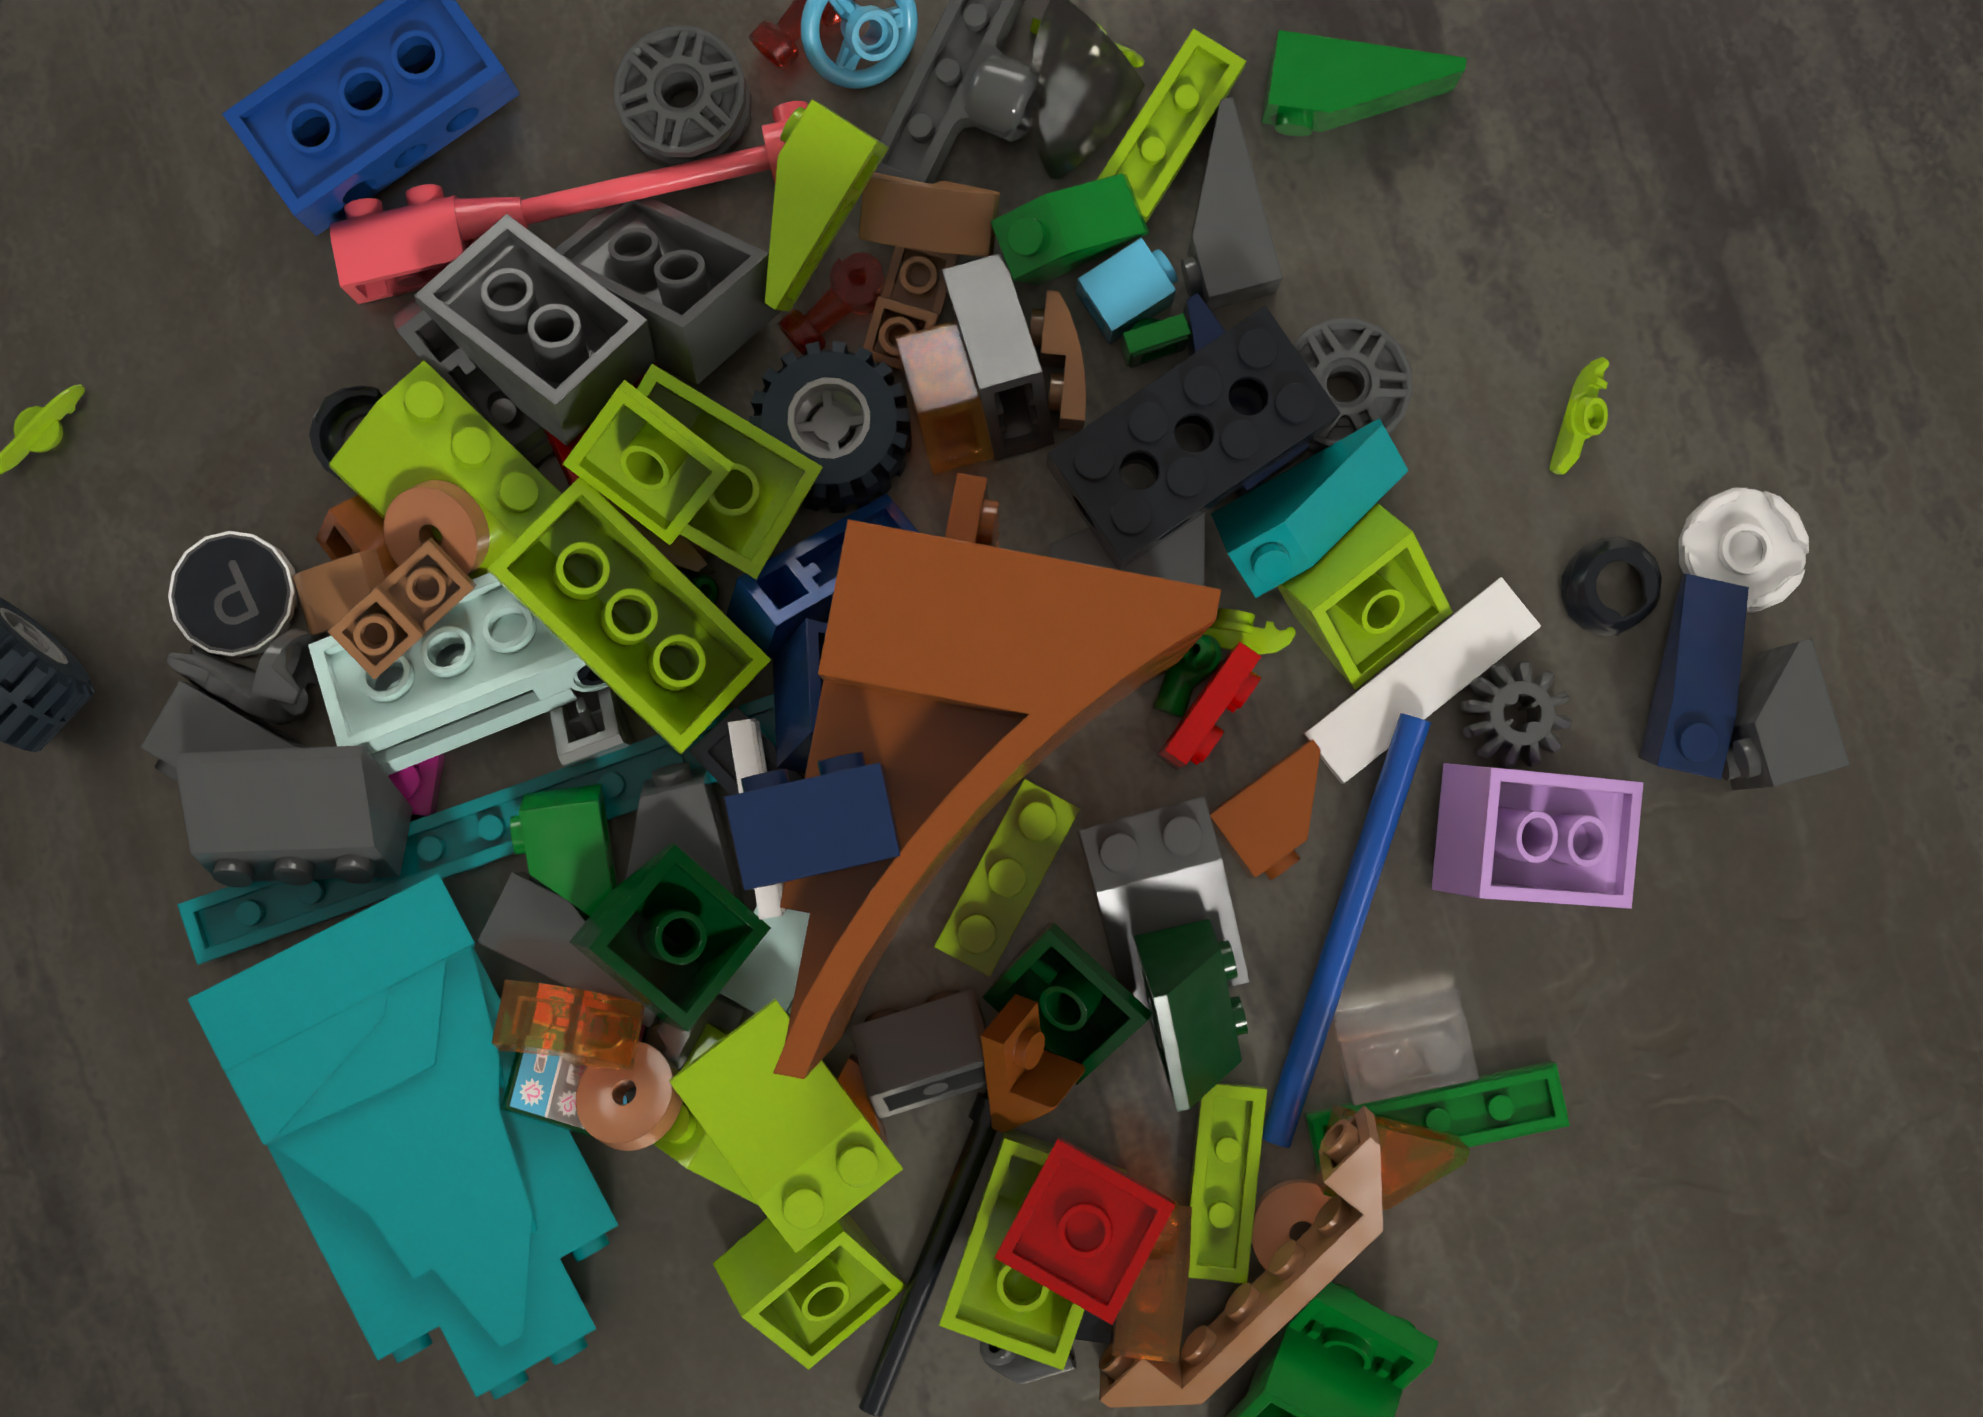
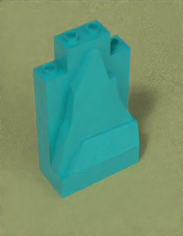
M439 873L187 1000L263 1145H267L377 1361L391 1353L396 1363L415 1355L433 1343L428 1332L440 1326L476 1398L490 1391L493 1399L496 1400L530 1380L525 1371L527 1368L548 1356L553 1365H557L589 1346L584 1336L594 1331L596 1327L560 1258L571 1252L575 1261L578 1262L611 1243L606 1232L617 1227L618 1223L569 1130L501 1109L520 1036L474 950L475 942Z

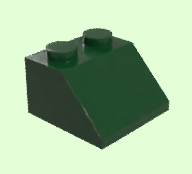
M670 843L614 888L569 942L662 1021L688 1032L771 927L762 919L759 920V917L676 844Z
M1209 919L1134 936L1148 1009L1153 1013L1150 1019L1155 1043L1177 1112L1192 1108L1242 1061L1237 1036L1248 1034L1247 1021L1240 996L1230 997L1227 980L1238 978L1229 940L1218 942Z
M1048 923L1019 952L982 996L998 1013L1001 1012L1015 994L1038 1002L1040 1028L1045 1037L1044 1050L1080 1063L1085 1067V1072L1075 1083L1076 1085L1084 1080L1144 1025L1153 1014L1055 923Z

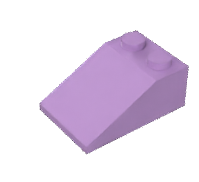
M1443 763L1431 890L1484 899L1632 909L1644 782Z

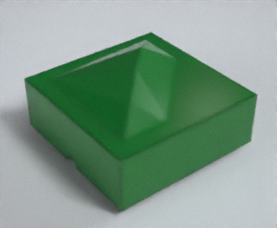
M1184 313L1163 320L1142 318L1133 325L1130 331L1124 332L1120 348L1126 366L1133 368L1184 351L1191 334Z

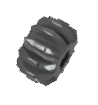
M1529 661L1518 662L1513 670V674L1510 673L1504 663L1493 665L1490 668L1492 683L1482 677H1477L1470 683L1473 692L1482 701L1466 700L1461 703V712L1478 716V723L1468 725L1462 729L1465 738L1481 734L1486 737L1477 750V755L1482 759L1489 758L1500 748L1499 762L1501 768H1514L1519 754L1528 767L1541 764L1539 747L1550 753L1558 752L1562 747L1559 738L1550 730H1564L1571 727L1572 720L1564 715H1556L1554 709L1556 706L1567 703L1569 695L1567 692H1559L1549 696L1546 691L1552 685L1555 675L1550 671L1541 673L1532 682L1533 670ZM1519 701L1522 705L1518 708V711H1527V723L1517 725L1512 729L1509 726L1514 720L1504 719V707L1516 704Z

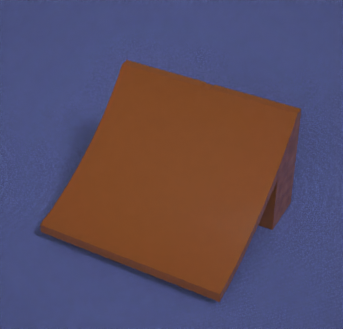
M957 472L945 537L848 519L818 675L824 681L805 779L820 776L818 761L841 755L863 752L866 765L880 762L884 765L902 850L900 856L896 858L784 882L780 908L810 913L785 1045L774 1069V1074L805 1079L846 1033L864 989L888 945L920 896L952 854L982 819L1054 750L1097 716L1138 688L1172 669L1215 622L1221 589L999 548L1000 532L998 531L1000 522L998 520L1000 512H998L1000 501L988 499V483L985 477Z

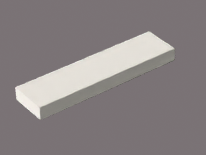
M1500 577L1303 733L1302 736L1306 741L1313 739L1321 749V760L1338 781L1344 784L1389 748L1400 713L1423 720L1426 719L1475 678L1539 629L1541 625L1504 579Z

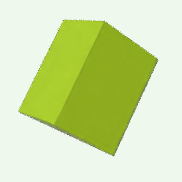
M625 380L616 389L563 463L564 466L669 545L673 543L735 466L734 463Z

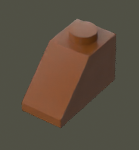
M1313 739L1303 743L1209 812L1214 831L1249 878H1256L1264 872L1268 879L1272 880L1301 859L1295 849L1308 840L1321 749Z

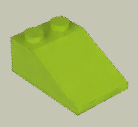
M651 364L637 390L735 464L730 473L681 531L680 535L757 579L823 467L654 364Z
M775 998L669 1079V1082L755 1202L793 1251L797 1253L903 1170V1167L823 1060L818 1063L805 1079L773 1073L785 1045L790 1019L789 1015Z
M1012 1129L1002 1135L939 1326L1064 1370L1085 1309L994 1258L1054 1146L1052 1143ZM1111 1165V1166H1113V1167H1115V1168L1119 1169L1120 1171H1122V1172H1124V1173L1127 1174V1172H1126L1125 1169H1122V1168H1119V1167H1117V1166Z

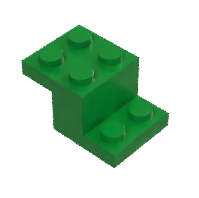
M1330 1282L1265 1344L1247 1395L1226 1417H1395L1403 1390L1432 1364L1438 1341L1417 1330L1408 1320L1392 1316L1359 1298L1352 1289Z

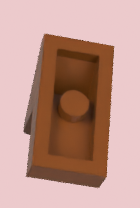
M1015 994L981 1034L992 1129L1005 1133L1051 1112L1060 1104L1085 1072V1067L1082 1064L1044 1050L1045 1037L1040 1028L1038 1002Z

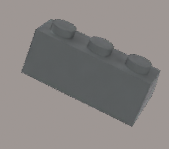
M364 745L178 753L175 765L190 853L217 882L230 887H247L254 881H281L290 885L302 886L319 879H341L350 883L365 884L373 881L374 878L400 877L413 808Z

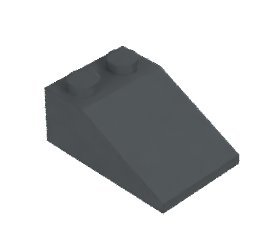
M652 197L606 207L554 249L648 320L656 364L696 385L703 381L781 312V310H775L765 303L768 252Z
M508 214L504 215L414 295L416 303L522 412L566 446L596 419L624 380L633 385L650 368L651 364L656 363L648 320Z
M1205 796L1077 831L1117 981L1144 1006L1148 1008L1134 936L1209 919L1218 942L1229 940L1234 954L1238 978L1227 980L1228 988L1250 982L1223 861Z

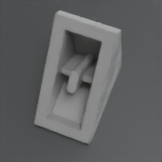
M610 687L592 692L575 691L577 700L550 710L557 756L563 766L574 767L635 743L620 698Z

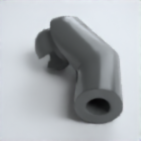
M980 1342V1353L984 1362L990 1368L1017 1384H1026L1070 1371L1077 1367L1073 1346L1071 1347L1064 1370H1060L991 1344Z

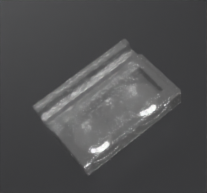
M1454 986L1335 1011L1332 1021L1336 1029L1337 1044L1351 1104L1359 1105L1479 1079L1458 987Z

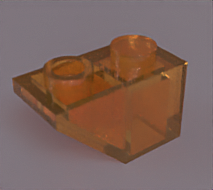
M957 321L895 336L922 447L932 474L995 458L980 395Z

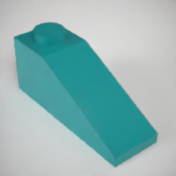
M1378 418L1211 513V516L1227 554L1255 598L1313 567L1409 470L1382 421Z

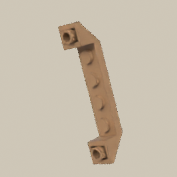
M1363 1106L1349 1121L1342 1119L1336 1122L1323 1137L1320 1149L1318 1150L1323 1182L1340 1196L1332 1197L1322 1206L1316 1215L1314 1224L1297 1241L1289 1240L1276 1251L1270 1261L1269 1268L1252 1284L1244 1283L1239 1286L1227 1301L1225 1310L1208 1327L1205 1325L1197 1327L1184 1342L1181 1352L1143 1322L1126 1339L1120 1336L1113 1340L1105 1349L1099 1361V1400L1109 1408L1203 1404L1383 1232L1380 1141L1374 1114L1369 1109Z

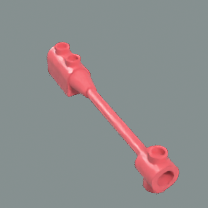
M790 101L776 106L772 110L774 123L761 125L765 145L527 199H522L521 197L458 198L456 195L445 197L441 186L425 184L407 190L405 193L407 206L384 211L382 202L374 198L351 201L344 206L346 220L330 224V238L340 287L357 304L420 291L506 214L527 229L529 224L767 170H771L775 183L778 155L785 145L780 139L782 130L792 113L799 107L806 109L808 103L804 101Z

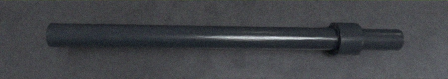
M987 1088L985 1093L978 1092L968 1116L973 1120L972 1126L859 1404V1408L876 1417L883 1416L997 1131L992 1129Z

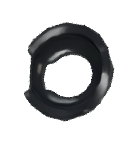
M363 385L342 388L325 397L313 416L309 432L313 452L323 468L339 480L342 479L329 467V463L344 445L345 432L351 422L359 417L366 416L375 403L383 397L378 388Z
M1623 537L1600 538L1584 545L1569 560L1561 576V595L1568 616L1582 629L1600 636L1613 637L1639 624L1656 608L1661 596L1662 576L1656 558L1640 542ZM1614 561H1624L1633 565L1642 579V593L1645 600L1634 613L1624 617L1619 612L1606 607L1599 599L1596 591V580L1600 571L1607 564Z

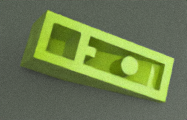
M811 99L806 109L799 107L792 113L780 137L785 145L777 159L765 303L773 309L781 311H791L889 149L888 146Z

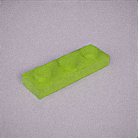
M1193 28L1097 180L1122 173L1126 174L1144 221L1147 223L1217 113L1220 100L1226 99L1243 72L1247 61Z
M1024 779L934 947L990 977L1080 808Z
M1219 1082L1199 1100L1181 1266L1183 1277L1242 1284L1248 1281L1267 1089L1265 1087Z

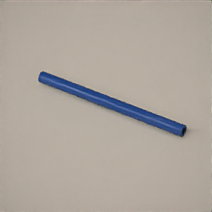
M1400 713L1264 1122L1262 1139L1269 1143L1285 1148L1291 1147L1431 722Z

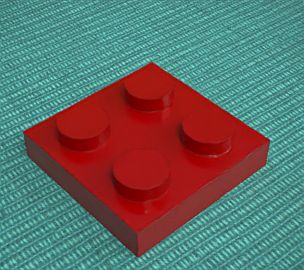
M1241 642L1233 647L1221 661L1218 669L1212 674L1156 756L1176 770L1187 765L1189 761L1195 765H1198L1200 762L1203 763L1224 733L1223 729L1215 725L1225 709L1231 713H1234L1237 708L1240 709L1260 682L1262 677L1252 670L1262 656Z
M1059 1137L994 1258L1113 1325L1177 1202Z

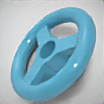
M807 0L802 13L800 31L803 49L810 64L825 80L844 88H868L887 80L904 64L914 46L918 28V13L915 0H894L897 6L886 9L872 5L860 6L854 0ZM828 2L842 19L841 32L844 40L835 63L825 53L820 39V20ZM869 20L867 33L859 37L861 25ZM861 57L869 61H879L868 68L855 70Z

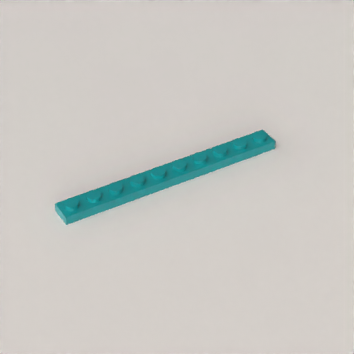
M774 694L740 705L739 707L749 718H756V721L759 720L761 731L776 746ZM734 708L721 712L682 754H679L658 734L580 765L564 767L412 821L410 823L400 877L374 878L373 881L365 884L350 883L341 879H319L302 886L290 885L281 881H254L247 887L228 886L177 904L197 965L206 964L379 903L437 873L444 880L514 855L510 817L519 815L524 794L602 784L607 821L638 811L644 781L653 779L651 775L653 771L670 764L682 762L689 763L691 769L703 766L689 750ZM709 773L712 784L717 783L718 781Z

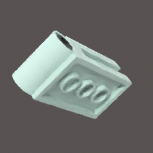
M490 573L472 579L476 587L375 680L332 636L308 645L337 746L364 745L387 776L577 700L575 691L592 692L609 686Z

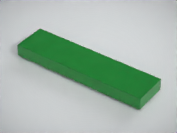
M1553 1061L1304 1113L1316 1174L1320 1179L1323 1176L1318 1150L1320 1149L1323 1137L1336 1122L1342 1119L1349 1121L1363 1106L1369 1109L1375 1117L1380 1141L1381 1166L1570 1126L1557 1063Z

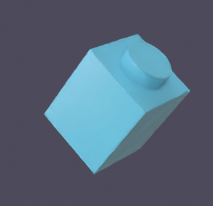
M1140 238L1077 279L1076 295L1110 345L1120 339L1124 332L1130 331L1133 325L1142 318H1152L1171 306L1176 293L1173 284L1178 281V278L1165 254L1160 249H1156L1151 253L1144 240Z

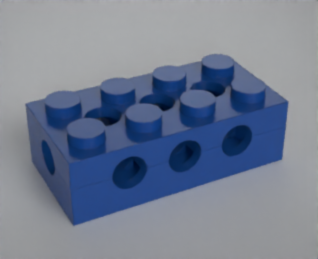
M385 0L223 112L222 115L292 214L317 236L329 228L331 223L345 217L344 206L347 203L357 199L372 198L513 100L520 93L504 67L456 0ZM433 62L428 70L417 74L423 65ZM381 97V100L375 107L366 110L373 100ZM329 133L327 139L322 144L315 146L321 136Z

